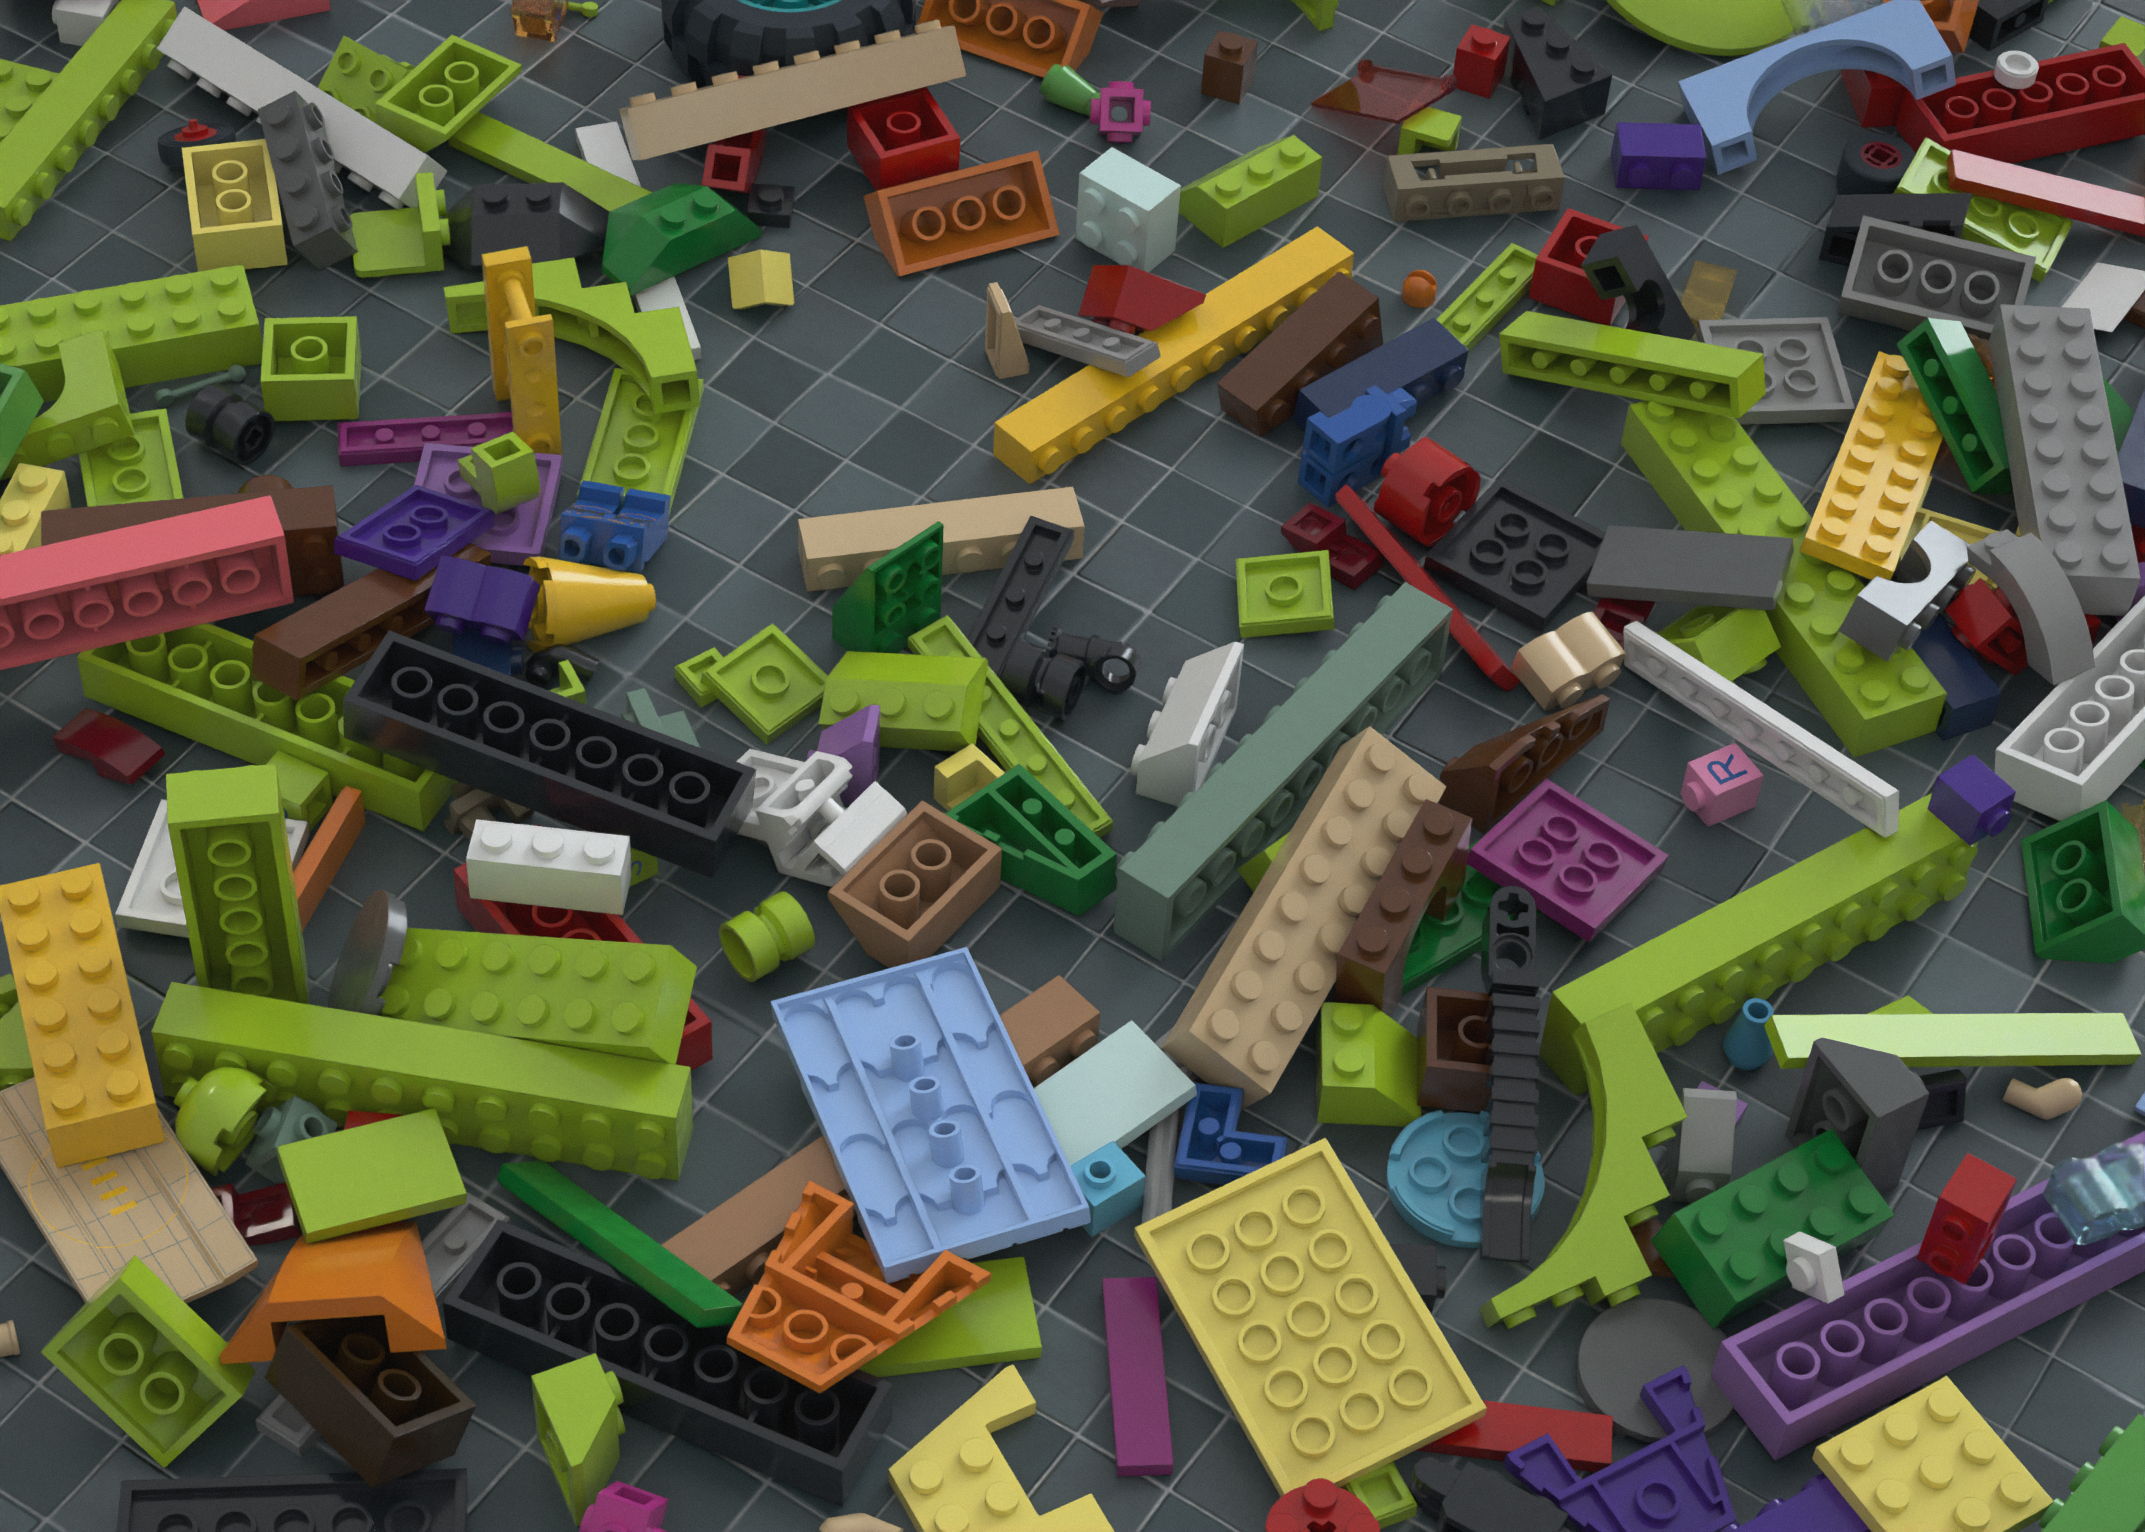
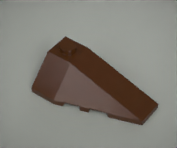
M1604 694L1598 695L1473 746L1461 758H1452L1445 765L1440 775V781L1446 786V789L1439 799V804L1471 817V826L1484 835L1546 778H1550L1604 730L1610 698Z

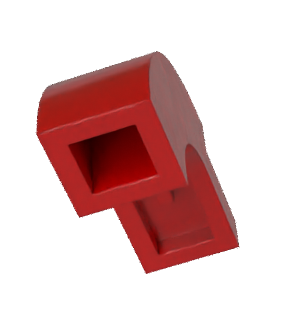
M738 75V79H739V78H743V77H747V76ZM764 128L715 141L714 144H708L702 186H708L714 190L750 193L752 183L755 184L759 173L768 129Z

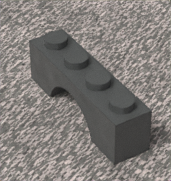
M1930 521L1913 538L1894 573L1902 583L1876 576L1857 595L1839 632L1887 662L1900 648L1908 651L1921 631L1926 632L1939 612H1945V609L1952 603L1957 592L1968 586L1974 577L1976 569L1970 566L1966 548L1971 544Z

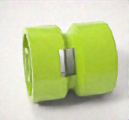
M779 891L763 900L759 906L754 908V914L750 911H744L724 922L719 927V939L727 959L734 970L748 982H755L775 971L780 965V960L784 962L789 959L794 960L811 950L815 945L814 931L807 914L794 897L785 891Z

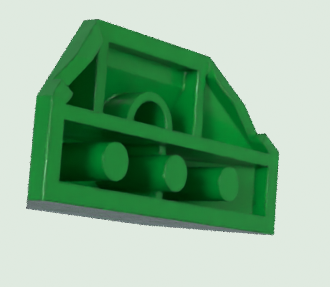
M673 183L609 211L601 272L614 283L626 282L629 294L632 296L761 237L762 229L708 186Z

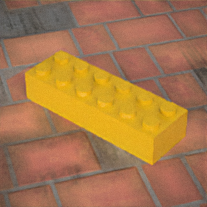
M100 863L0 885V914L44 1123L56 1167H65L165 1142Z

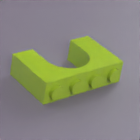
M102 329L58 344L65 375L64 389L51 408L34 418L0 481L12 477L19 463L42 467L135 435L119 362Z

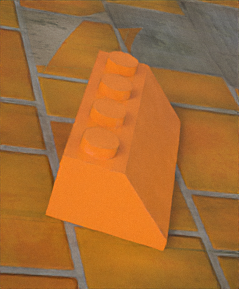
M925 0L917 24L940 20L941 27L954 25L961 50L1044 78L1054 64H1059L1062 67L1068 65L1074 71L1077 70L1090 53L1104 13L1078 0Z
M1038 150L878 190L863 196L874 238L897 277L1060 235Z

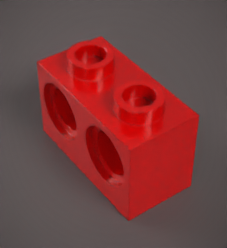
M1967 1153L1937 1200L1916 1259L1929 1265L1938 1274L1949 1276L1966 1285L1994 1241L2017 1178Z

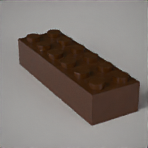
M333 485L41 511L42 546L271 495L285 535L293 597L333 593L344 587L342 556L334 554V539L340 534Z

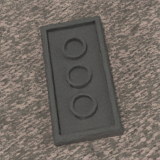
M1609 525L1586 583L1588 596L1774 610L1794 552L1793 538Z

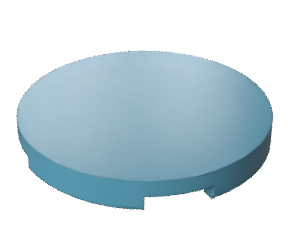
M1442 1110L1430 1112L1407 1125L1392 1145L1386 1172V1183L1390 1199L1398 1213L1410 1226L1432 1240L1455 1247L1480 1248L1481 1174L1487 1163H1481V1150L1489 1138L1483 1137V1128L1490 1112L1481 1110L1480 1115L1463 1112L1443 1114ZM1539 1151L1534 1157L1536 1175L1532 1196L1531 1223L1540 1209L1545 1191L1544 1172L1540 1162L1541 1155Z

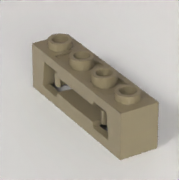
M1553 144L1387 156L1383 190L1393 222L1559 210L1565 176ZM1534 159L1532 169L1522 170L1520 162L1513 163L1514 173L1512 171H1505L1508 160ZM1438 165L1439 176L1437 178L1433 168H1428L1425 178H1419L1414 167Z

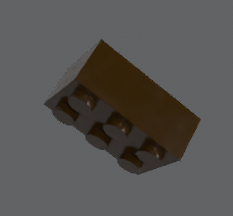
M384 1315L305 1320L286 1327L265 1376L268 1382L372 1488L454 1456L477 1406L422 1351L390 1353Z

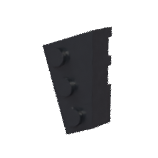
M1539 6L1505 18L1502 34L1510 36L1505 71L1514 90H1519L1523 98L1522 107L1526 115H1531L1536 125L1535 134L1538 140L1605 114L1612 80L1610 72Z
M1972 193L1836 195L1819 259L1849 266L1863 215L1960 239Z

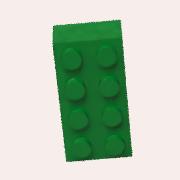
M1830 1129L1675 1212L1651 1239V1243L1713 1330L1792 1286L1786 1272L1787 1258L1784 1239L1799 1231L1835 1246L1837 1257L1840 1259L1869 1243L1895 1214L1833 1129Z

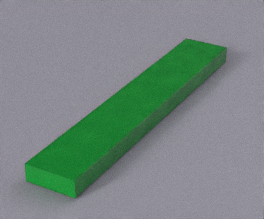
M544 1161L501 1164L497 1178L500 1185L695 1327L704 1328L734 1324L744 1305L547 1163Z

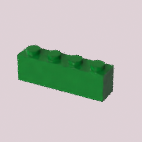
M1927 318L1901 339L1897 346L1971 492L1975 494L2006 495L2013 487L1997 391L1961 321Z

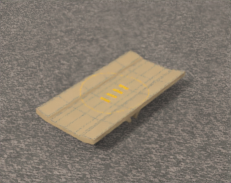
M33 1077L0 1091V1166L85 1303L134 1255L186 1304L234 1283L258 1267L257 1258L186 1150L180 1144L159 1109L158 1113L165 1142L57 1168L46 1132L36 1080Z

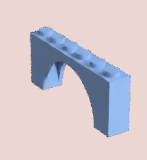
M1892 0L1678 81L1684 112L1691 124L1701 125L1705 152L1717 175L1757 160L1753 129L1759 114L1776 94L1805 77L1839 69L1873 71L1901 83L1912 93L1916 100L1955 86L1956 79L1953 55L1920 0Z

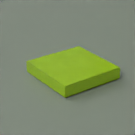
M1328 550L1236 559L1241 638L1335 630Z
M772 623L703 671L701 683L706 685L729 710L767 745L822 705L828 675Z

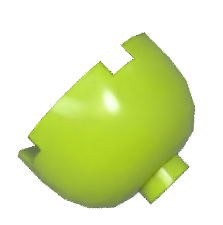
M221 1067L211 1070L200 1081L193 1077L189 1078L177 1093L174 1104L180 1108L175 1120L176 1137L192 1161L213 1176L218 1175L219 1169L225 1172L238 1159L256 1135L253 1130L258 1118L257 1112L259 1109L265 1111L273 1105L277 1094V1086L256 1073L236 1067Z

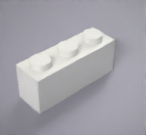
M476 819L466 856L470 898L623 915L632 877L630 836Z

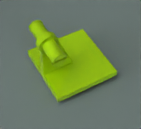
M343 36L318 88L377 124L375 103L415 67L407 62H396L387 55H380L349 37Z

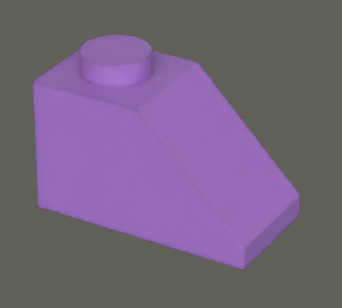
M869 705L821 731L817 751L844 757L853 766L849 771L853 777L847 783L848 787L840 794L843 804L851 805L874 781L877 782L880 758V706ZM809 750L807 760L816 752L815 750Z

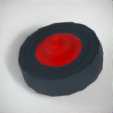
M197 119L188 120L189 125L173 129L158 138V151L161 162L166 166L184 167L182 148L237 142L233 127L228 124H198Z

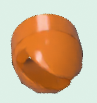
M1426 270L1410 272L1403 282L1402 300L1414 308H1426L1435 302L1437 282L1434 276Z

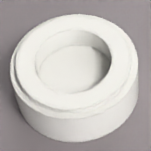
M2007 51L1997 58L1994 77L2000 84L2006 87L2025 89L2034 84L2039 65L2031 55L2025 52Z

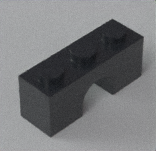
M1634 225L1600 234L1581 264L1599 298L1605 300L1624 296L1629 310V321L1626 329L1691 340L1697 329L1638 226Z

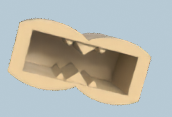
M1587 612L1571 619L1556 631L1545 633L1524 645L1517 651L1511 669L1544 711L1558 705L1561 708H1567L1581 698L1584 690L1594 686L1602 689L1614 682L1621 674L1620 666L1626 652L1595 614Z

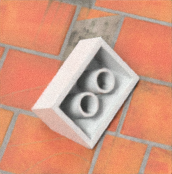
M1232 642L1186 660L1178 678L1170 677L1163 695V705L1165 706L1162 712L1154 711L1147 730L1148 743L1146 746L1138 745L1132 760L1131 772L1137 773L1136 794L1178 806L1181 799L1188 792L1195 793L1203 785L1237 709L1244 644Z

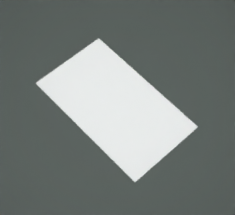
M2097 262L2062 307L2088 308L2091 312L2094 329L2113 332L2145 291V271Z

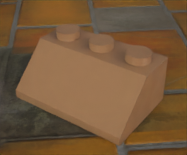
M921 801L828 891V899L867 955L883 965L892 968L931 957L1000 887L1002 848L926 802Z

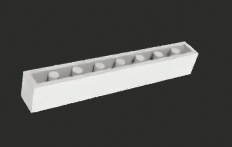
M185 6L157 47L160 52L171 59L167 65L170 69L187 80L190 79L192 74L200 78L197 85L216 98H219L222 92L230 96L226 103L247 117L251 111L259 114L258 109L293 91H296L308 104L311 102L315 103L325 120L324 128L328 143L334 154L333 162L336 172L339 173L342 167L346 168L351 172L347 178L367 192H370L372 187L375 186L382 191L378 198L394 209H402L404 205L408 208L418 207L415 174L433 172L436 190L447 173L445 168L422 151ZM258 117L256 122L261 125L260 117Z

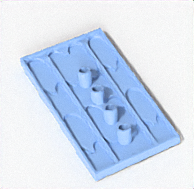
M967 947L770 1001L772 1015L778 1027L779 1036L800 1079L803 1093L833 1156L834 1165L851 1202L854 1203L858 1222L887 1284L908 1278L913 1273L915 1275L924 1273L944 1250L968 1260L1011 1247L1014 1243H1025L1062 1232L1064 1228L1072 1229L1091 1223L1089 1205Z

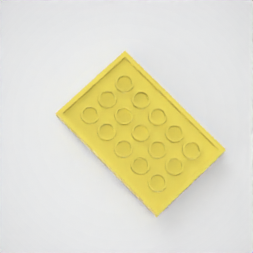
M1326 1138L1135 1227L1134 1236L1280 1497L1318 1478L1327 1479L1340 1488L1356 1478L1377 1470L1485 1416L1487 1407Z

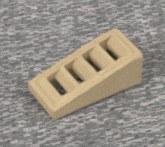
M998 282L989 283V287H987L985 352L995 375L999 379L1028 374L1030 372V364L1010 306L1003 290L999 287Z

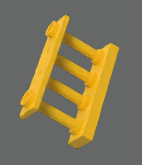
M528 247L481 254L492 386L496 401L511 399L513 432L534 453L562 455L553 318L551 314L535 315L532 259Z

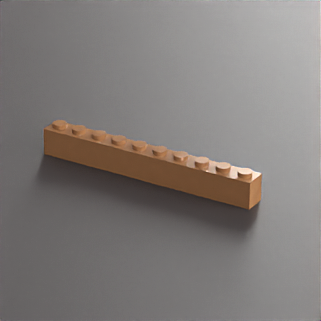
M1060 975L999 1015L1033 1088L1098 1044L1100 1012ZM822 1135L661 1246L732 1296H735L752 1283L758 1284L764 1274L765 1263L771 1251L777 1249L783 1238L784 1227L792 1211H797L802 1201V1192L809 1180L851 1201L834 1165L833 1156L824 1136ZM855 1209L853 1210V1218L857 1214Z

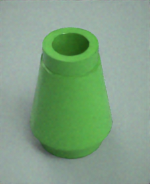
M1054 64L1045 75L1040 86V93L1046 96L1047 102L1089 117L1091 99H1099L1098 91L1068 65L1062 67L1059 64Z

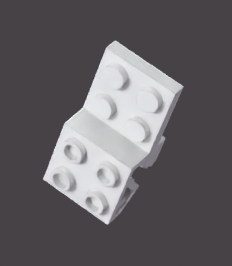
M749 749L736 761L756 769L753 807L738 834L766 841L777 870L782 874L833 887L907 815L906 809L876 781L848 808L844 807L840 794L848 787L847 783L853 777L849 772L853 766L844 757L816 751L806 762Z

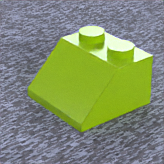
M1697 605L1657 632L1658 635L1734 684V680L1739 676L1755 672L1767 664L1766 657L1781 647L1765 610Z
M1323 1002L1320 1007L1316 1033L1317 1123L1406 1127L1421 1117V1106H1417V1037L1374 1005Z
M596 1353L531 1376L537 1437L576 1526L581 1525L587 1508L591 1504L595 1505L598 1492L605 1488L620 1459L618 1435L626 1432L618 1407L619 1404L623 1403V1395L618 1379L613 1371L604 1373Z

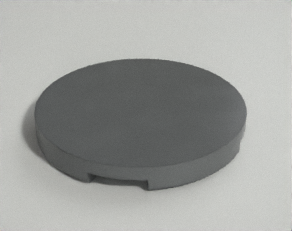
M382 889L375 891L359 911L348 933L335 969L328 1008L380 1015L385 1005V999L379 997L384 993L388 985L393 965L397 966L400 963L407 929V908L405 902L397 900L398 898L393 893Z
M1645 1298L1620 1303L1601 1313L1589 1325L1581 1340L1577 1355L1576 1375L1579 1392L1591 1413L1613 1416L1612 1432L1623 1439L1628 1435L1644 1442L1654 1443L1668 1435L1639 1394L1644 1384L1684 1365L1692 1381L1690 1390L1695 1406L1700 1407L1706 1424L1704 1433L1707 1439L1722 1428L1734 1409L1733 1404L1710 1376L1721 1341L1727 1339V1336L1719 1327L1712 1330L1700 1312L1677 1302Z

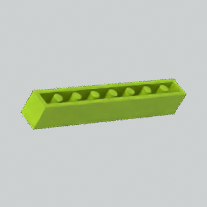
M121 0L0 143L1 239L12 241L21 228L29 224L32 215L44 200L51 197L55 187L67 173L74 169L81 155L88 147L95 143L97 136L109 121L116 118L119 109L130 96L137 92L139 85L151 70L157 68L160 59L164 56L157 47L177 18L175 2L170 0Z

